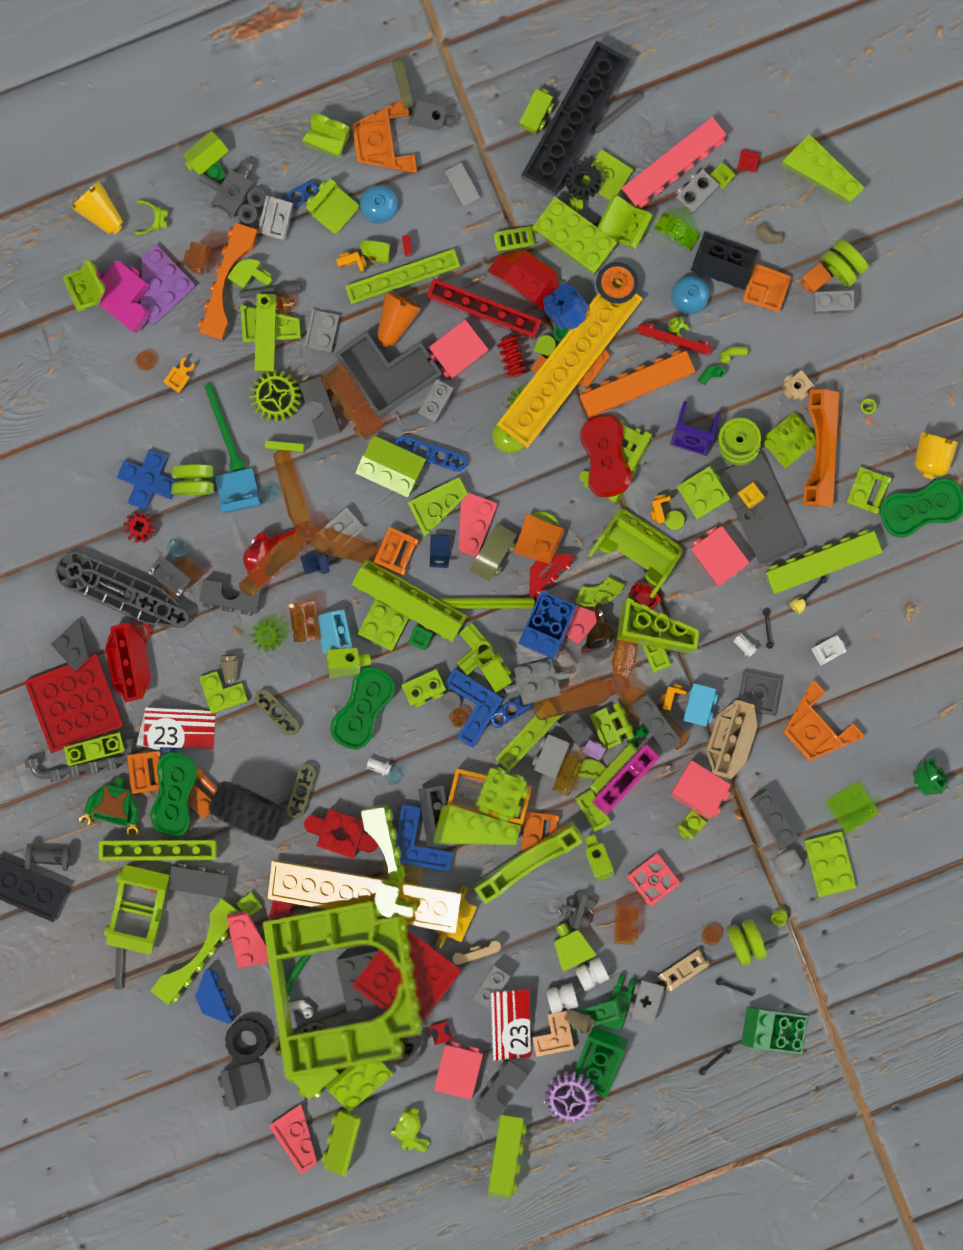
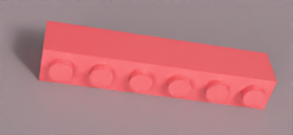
M711 117L623 186L621 192L633 207H644L650 202L648 198L654 194L658 196L665 190L664 186L666 184L676 182L680 178L679 174L684 170L686 173L695 166L694 162L698 159L704 160L710 155L709 151L713 147L717 149L725 143L724 139L727 134L715 119Z

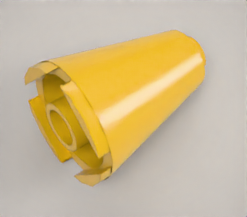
M99 181L70 206L74 211L107 234L113 233L115 235L123 228L120 225L123 223L120 215Z

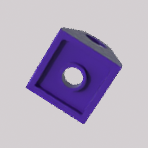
M683 401L670 445L707 456L721 412H716L710 433L681 424L687 402Z

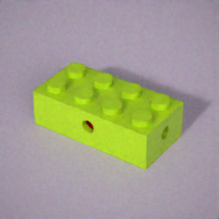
M556 197L553 198L532 227V232L592 276L596 274L617 245L614 239L600 231L596 226Z

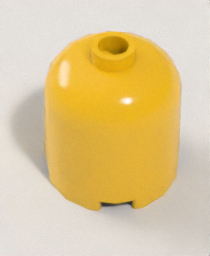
M921 432L914 459L916 469L923 472V477L933 480L934 476H944L950 469L958 442Z

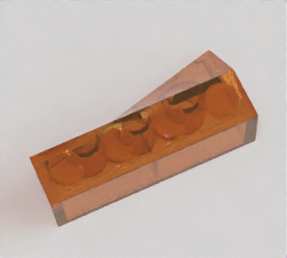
M339 360L335 361L321 374L323 379L320 381L326 390L329 388L334 393L331 396L337 406L342 405L345 410L342 414L348 422L352 420L355 425L353 430L359 438L363 436L366 440L384 428V426Z

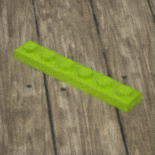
M455 249L347 285L345 288L351 305L461 267Z

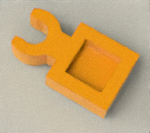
M185 357L180 361V368L173 367L163 383L179 394L190 379L186 374L195 368L194 363L189 368L184 366V363L187 361Z

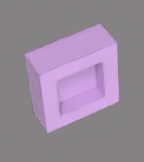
M589 740L582 753L600 761L606 749L599 742Z

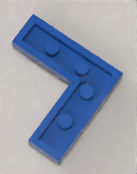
M454 668L444 685L476 704L457 738L474 748L504 698Z
M402 804L396 845L401 851L400 863L449 871L453 852L414 846L421 807Z

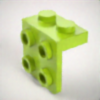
M330 178L328 182L325 180L318 189L320 191L316 196L312 195L306 201L307 206L305 208L308 213L333 234H338L359 210V205L337 187V183Z
M614 195L598 225V229L620 245L636 249L652 214L637 209L621 197Z
M89 259L84 260L81 269L62 276V280L77 313L99 305L105 291L102 280H99L96 275V266Z
M794 412L765 435L761 441L786 469L816 444V436L799 415Z

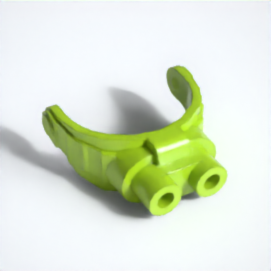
M136 201L137 204L150 206L154 210L155 220L146 231L134 232L135 236L146 235L154 230L167 228L165 217H168V210L156 207L147 201Z

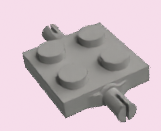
M548 659L514 668L516 684L505 686L506 694L518 691L523 705L561 695L559 680L570 678L568 670L557 673L553 667L552 660Z

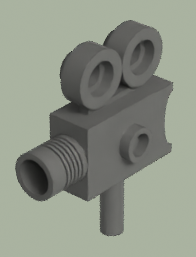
M241 160L235 172L229 171L222 185L201 173L198 181L218 191L210 208L222 209L229 215L230 219L237 213L238 219L242 224L250 225L254 223L257 218L256 208H261L266 199V193L262 189H249L252 181L248 179L255 167L249 162ZM258 196L260 198V201L255 202L253 200V197ZM247 197L248 204L241 206ZM248 212L251 217L245 218L244 213Z

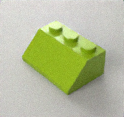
M373 435L356 470V474L405 497H409L426 458Z
M340 1109L338 1114L334 1113L331 1125H335L333 1133L329 1132L326 1144H330L328 1152L324 1151L321 1161L325 1163L324 1169L344 1177L346 1176L362 1115Z

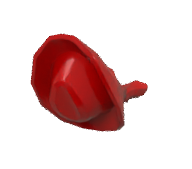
M296 526L288 532L279 533L268 538L265 531H262L253 538L251 544L244 552L243 562L248 576L254 585L258 586L265 570L270 565L271 555L278 544L299 535L303 530L301 526Z

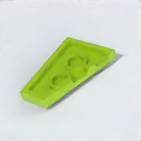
M240 304L243 343H255L256 309ZM276 313L275 341L301 339L300 320Z

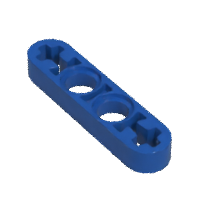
M401 436L395 441L397 446L403 440H406V444L412 446V442L416 443L413 448V453L415 454L417 447L425 446L427 454L421 456L426 458L425 462L455 472H461L467 466L466 458L461 454L406 436ZM437 452L445 454L446 458L443 462H437L434 459V455ZM449 454L453 455L451 459L457 460L461 458V462L464 463L459 468H456L452 462H450V466L445 464L448 461Z

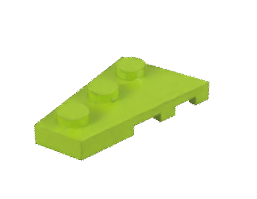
M460 477L408 502L424 537L468 495Z

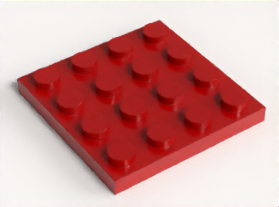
M97 654L89 656L90 659L77 671H74L68 664L24 681L51 754L63 750L64 747L84 742L124 726Z
M407 930L406 940H409L411 947L409 958L412 960L414 967L412 977L416 981V990L414 992L415 997L419 1001L418 1018H421L423 1022L459 975L461 969L411 931ZM379 949L352 986L384 1011L388 1012L397 998L399 985H402L400 968H396L391 957L385 951Z

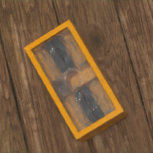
M456 768L448 805L498 819L497 814L492 812L485 814L479 811V807L476 806L487 776ZM527 785L525 787L529 789L525 799L521 798L518 804L522 806L518 817L513 816L512 820L508 819L507 821L521 827L524 822L532 788Z

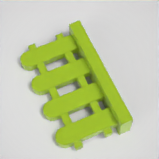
M620 419L623 426V439L629 441L626 448L622 446V454L625 461L628 462L633 477L654 437L646 431L643 435L640 434L642 430L638 428L634 431L623 425L624 421ZM634 444H635V445H637V447H636L635 451L633 452V451H631V450H632V448H633V446H634ZM582 471L579 478L584 483L583 487L588 489L589 472ZM624 492L617 496L609 497V501L618 505Z

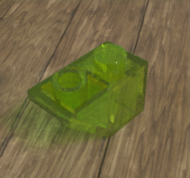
M665 212L662 213L654 227L665 238L688 251H692L700 237L699 233L679 217Z

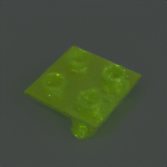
M859 781L826 801L846 834L879 814L875 804L871 802Z

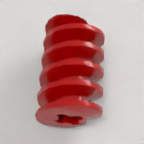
M520 336L499 340L501 342L497 345V348L503 349L499 352V355L506 356L501 360L502 363L507 364L503 367V370L509 371L505 374L506 378L527 374L523 370L528 368V366L521 365L526 359L519 357L524 351L517 350L522 344L515 342Z

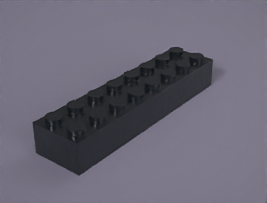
M596 40L523 170L521 179L555 197L567 176V171L573 165L629 65V58Z

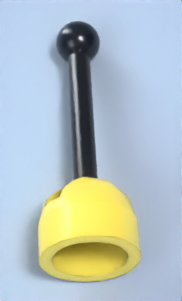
M821 576L820 581L803 598L793 599L789 603L790 607L800 615L806 608L805 601L823 583H826L828 578Z

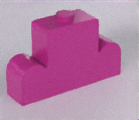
M117 260L105 275L97 269L96 275L105 286V291L99 305L137 334L149 318L147 308L138 304V301L146 293L150 285L139 276L141 273L133 266L129 268Z
M644 745L604 786L592 803L602 813L607 815L660 757L649 746Z

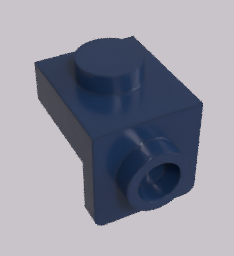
M316 550L300 556L305 574L308 575L316 571L321 574L330 572V560L326 554Z

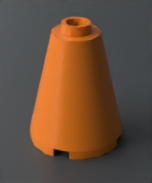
M387 292L384 297L376 337L379 340V344L387 348L390 345L394 346L418 315L421 306L408 299L405 300L397 294Z

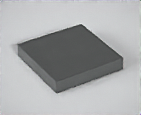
M743 671L738 700L753 704L756 713L775 716L782 678Z

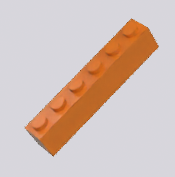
M675 351L670 354L671 357L664 360L661 357L654 360V365L649 367L642 365L635 369V373L629 375L626 372L617 376L618 380L611 382L607 380L600 383V387L593 390L590 387L583 390V395H580L579 398L588 419L695 374L687 351Z

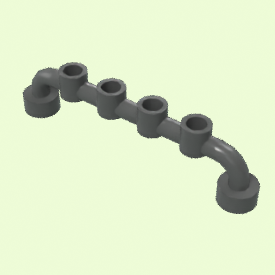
M135 738L122 739L125 752L121 756L45 772L38 769V765H41L40 757H33L24 760L26 768L30 767L35 777L39 779L50 778L51 782L60 781L62 776L68 774L70 778L81 776L80 772L88 771L89 774L99 773V768L107 767V770L118 769V764L127 762L126 755H132V746L136 745Z

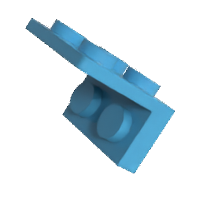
M252 468L215 477L221 502V512L223 514L261 506Z

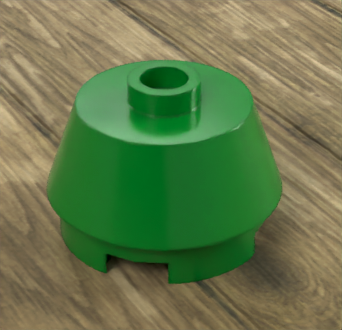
M934 757L928 760L924 759L913 771L915 786L925 796L943 794V791L949 788L945 785L948 782L947 776L942 767L936 766L937 760Z

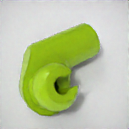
M731 346L721 351L719 355L721 357L720 362L730 363L731 356H747V347Z

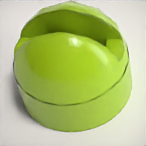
M865 398L861 401L860 408L864 413L871 414L876 410V403L871 398ZM872 403V406L863 407L864 404Z
M776 909L771 916L772 923L778 926H783L786 923V911Z

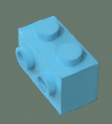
M344 610L315 616L323 654H326L327 650L352 648Z
M692 683L683 721L704 727L707 726V723L711 724L713 713L710 710L712 705H716L718 694L715 693L716 689Z

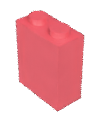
M466 320L462 321L428 347L430 358L435 363L438 361L442 366L440 371L446 378L450 377L452 380L489 352V349Z
M714 526L707 532L708 537L704 540L701 538L697 539L691 544L693 548L690 549L691 553L717 587L750 563L722 526L719 528Z
M691 760L669 796L709 820L712 816L716 817L721 810L719 804L722 800H727L731 793L728 790L731 785Z
M450 1041L449 1044L445 1043L434 1091L472 1100L483 1052H479L480 1048L469 1046L468 1049L463 1048L460 1043Z

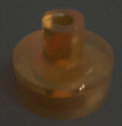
M288 295L276 297V310L279 314H289L292 307H295V301L291 300Z
M143 351L138 354L136 364L141 370L150 371L156 365V358L151 352Z

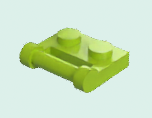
M859 467L846 503L879 515L881 502L888 484H891L892 478ZM875 480H878L881 483L871 506L867 502Z

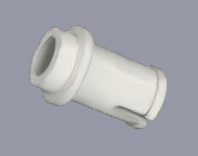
M742 633L733 641L745 653L744 655L749 658L758 650L755 647L756 645L751 644Z
M370 757L366 769L381 773L384 777L389 775L392 765L389 762L384 763Z

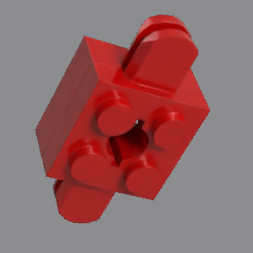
M329 809L326 818L310 815L304 821V827L307 832L320 836L317 847L350 858H354L357 849L371 853L378 847L375 839L369 833L363 831V820Z

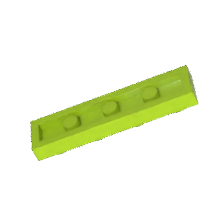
M547 703L495 759L510 771L562 715L551 704Z

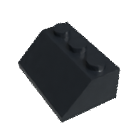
M704 231L691 271L745 290L758 250Z

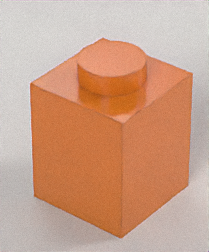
M819 263L800 279L802 281L801 286L807 293L810 291L814 294L830 281L832 276Z

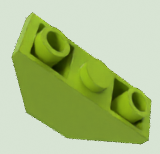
M120 732L64 747L68 766L125 751Z

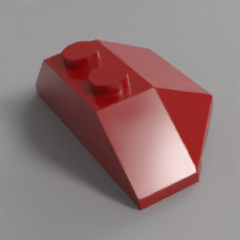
M526 250L497 256L487 271L543 312H545L543 299L559 288L556 271Z
M129 623L111 626L105 650L112 686L123 697L125 702L143 699L151 680L144 639Z

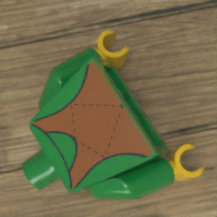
M114 778L112 786L103 785L102 789L96 790L88 797L84 809L85 815L80 817L79 822L82 823L84 817L88 819L87 826L93 822V819L128 826L129 823L127 835L129 836V830L133 828L136 830L137 836L139 829L136 824H138L139 810L135 798L130 796L129 790L124 789L126 781L121 778Z

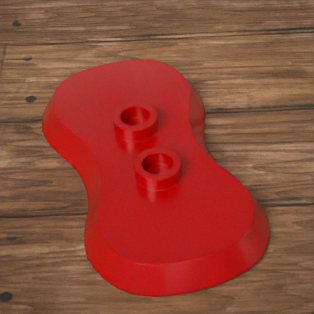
M599 415L590 418L582 425L580 430V441L590 461L588 485L591 491L598 497L607 498L623 493L630 486L632 479L630 467L622 454L623 426L620 420L613 415Z

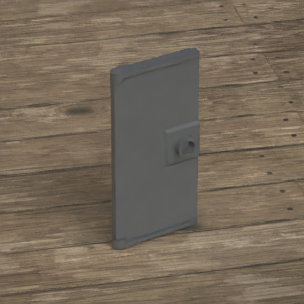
M759 453L756 459L747 465H735L718 473L723 487L731 498V505L760 567L806 546L764 459L763 453ZM754 482L765 499L751 509H748L739 497L738 492Z

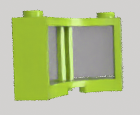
M124 865L123 871H119L116 883H119L112 919L110 925H106L104 936L107 937L106 945L152 955L159 921L161 922L170 875Z

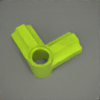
M473 623L459 633L472 648L469 653L457 662L467 676L478 667L474 657L480 654L479 649L481 646L486 645L493 651L492 645L489 644Z

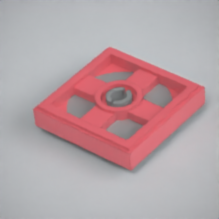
M658 853L627 875L628 879L650 907L681 884Z

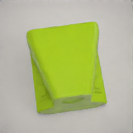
M313 113L310 118L312 129L302 139L303 146L339 159L348 141L350 127L323 115Z

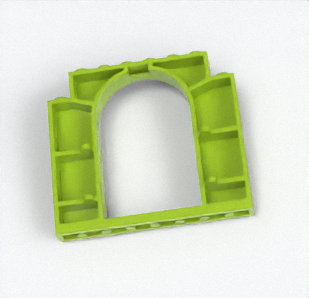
M372 901L263 922L285 1077H297L402 1058L403 1045L399 1038L421 1034L422 1021L421 1018H418L419 1001L415 997L414 992L416 990V981L412 977L414 967L412 960L409 958L411 947L409 940H406L408 927L404 918L393 917L381 920L383 914L378 910L376 902ZM361 945H373L385 951L395 963L396 968H400L402 985H399L398 995L393 1006L382 1017L371 1022L293 1036L282 960Z

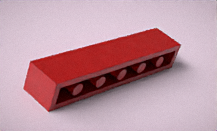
M433 278L426 295L428 300L535 340L541 324V319Z

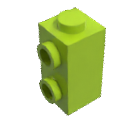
M542 88L540 90L535 89L519 122V127L535 135L538 130H543L546 124L544 118L547 113H551L555 105L552 103L553 97L550 96L551 93Z
M211 130L182 156L186 159L184 163L191 172L195 170L200 176L201 173L205 172L229 150Z
M488 648L474 657V660L495 692L512 683L508 676L511 672L505 664L501 665L504 661L498 652L494 654L491 648Z

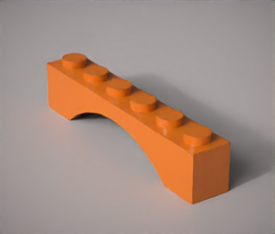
M235 223L234 227H230L227 236L230 240L228 246L224 245L221 255L224 256L223 262L218 264L216 269L218 277L216 282H212L210 288L212 296L205 303L204 311H206L204 319H200L198 325L201 335L224 341L229 325L224 309V290L227 277L235 265L245 255L253 251L258 235L257 229Z
M826 389L809 390L808 409L815 427L816 455L812 472L804 486V506L833 507L839 392Z

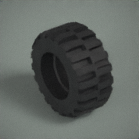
M223 781L218 785L208 806L210 814L214 815V817L240 831L266 841H272L276 838L286 817V810L275 802L247 788L227 781Z

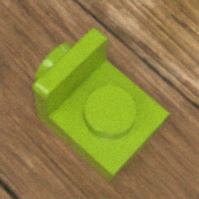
M691 810L677 826L680 829L677 833L685 840L688 838L693 840L694 836L707 822Z

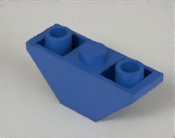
M208 968L204 972L195 995L200 1009L204 1015L227 1024L232 1023V1017L235 1016L231 1006L227 1007L225 1003L227 997L223 988L219 989L217 984L219 981L218 975L215 970L212 971L211 968Z

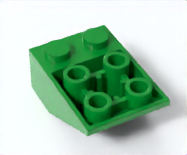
M747 1006L741 1045L754 1049L802 1054L808 1016Z

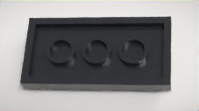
M0 857V900L54 922L69 886Z

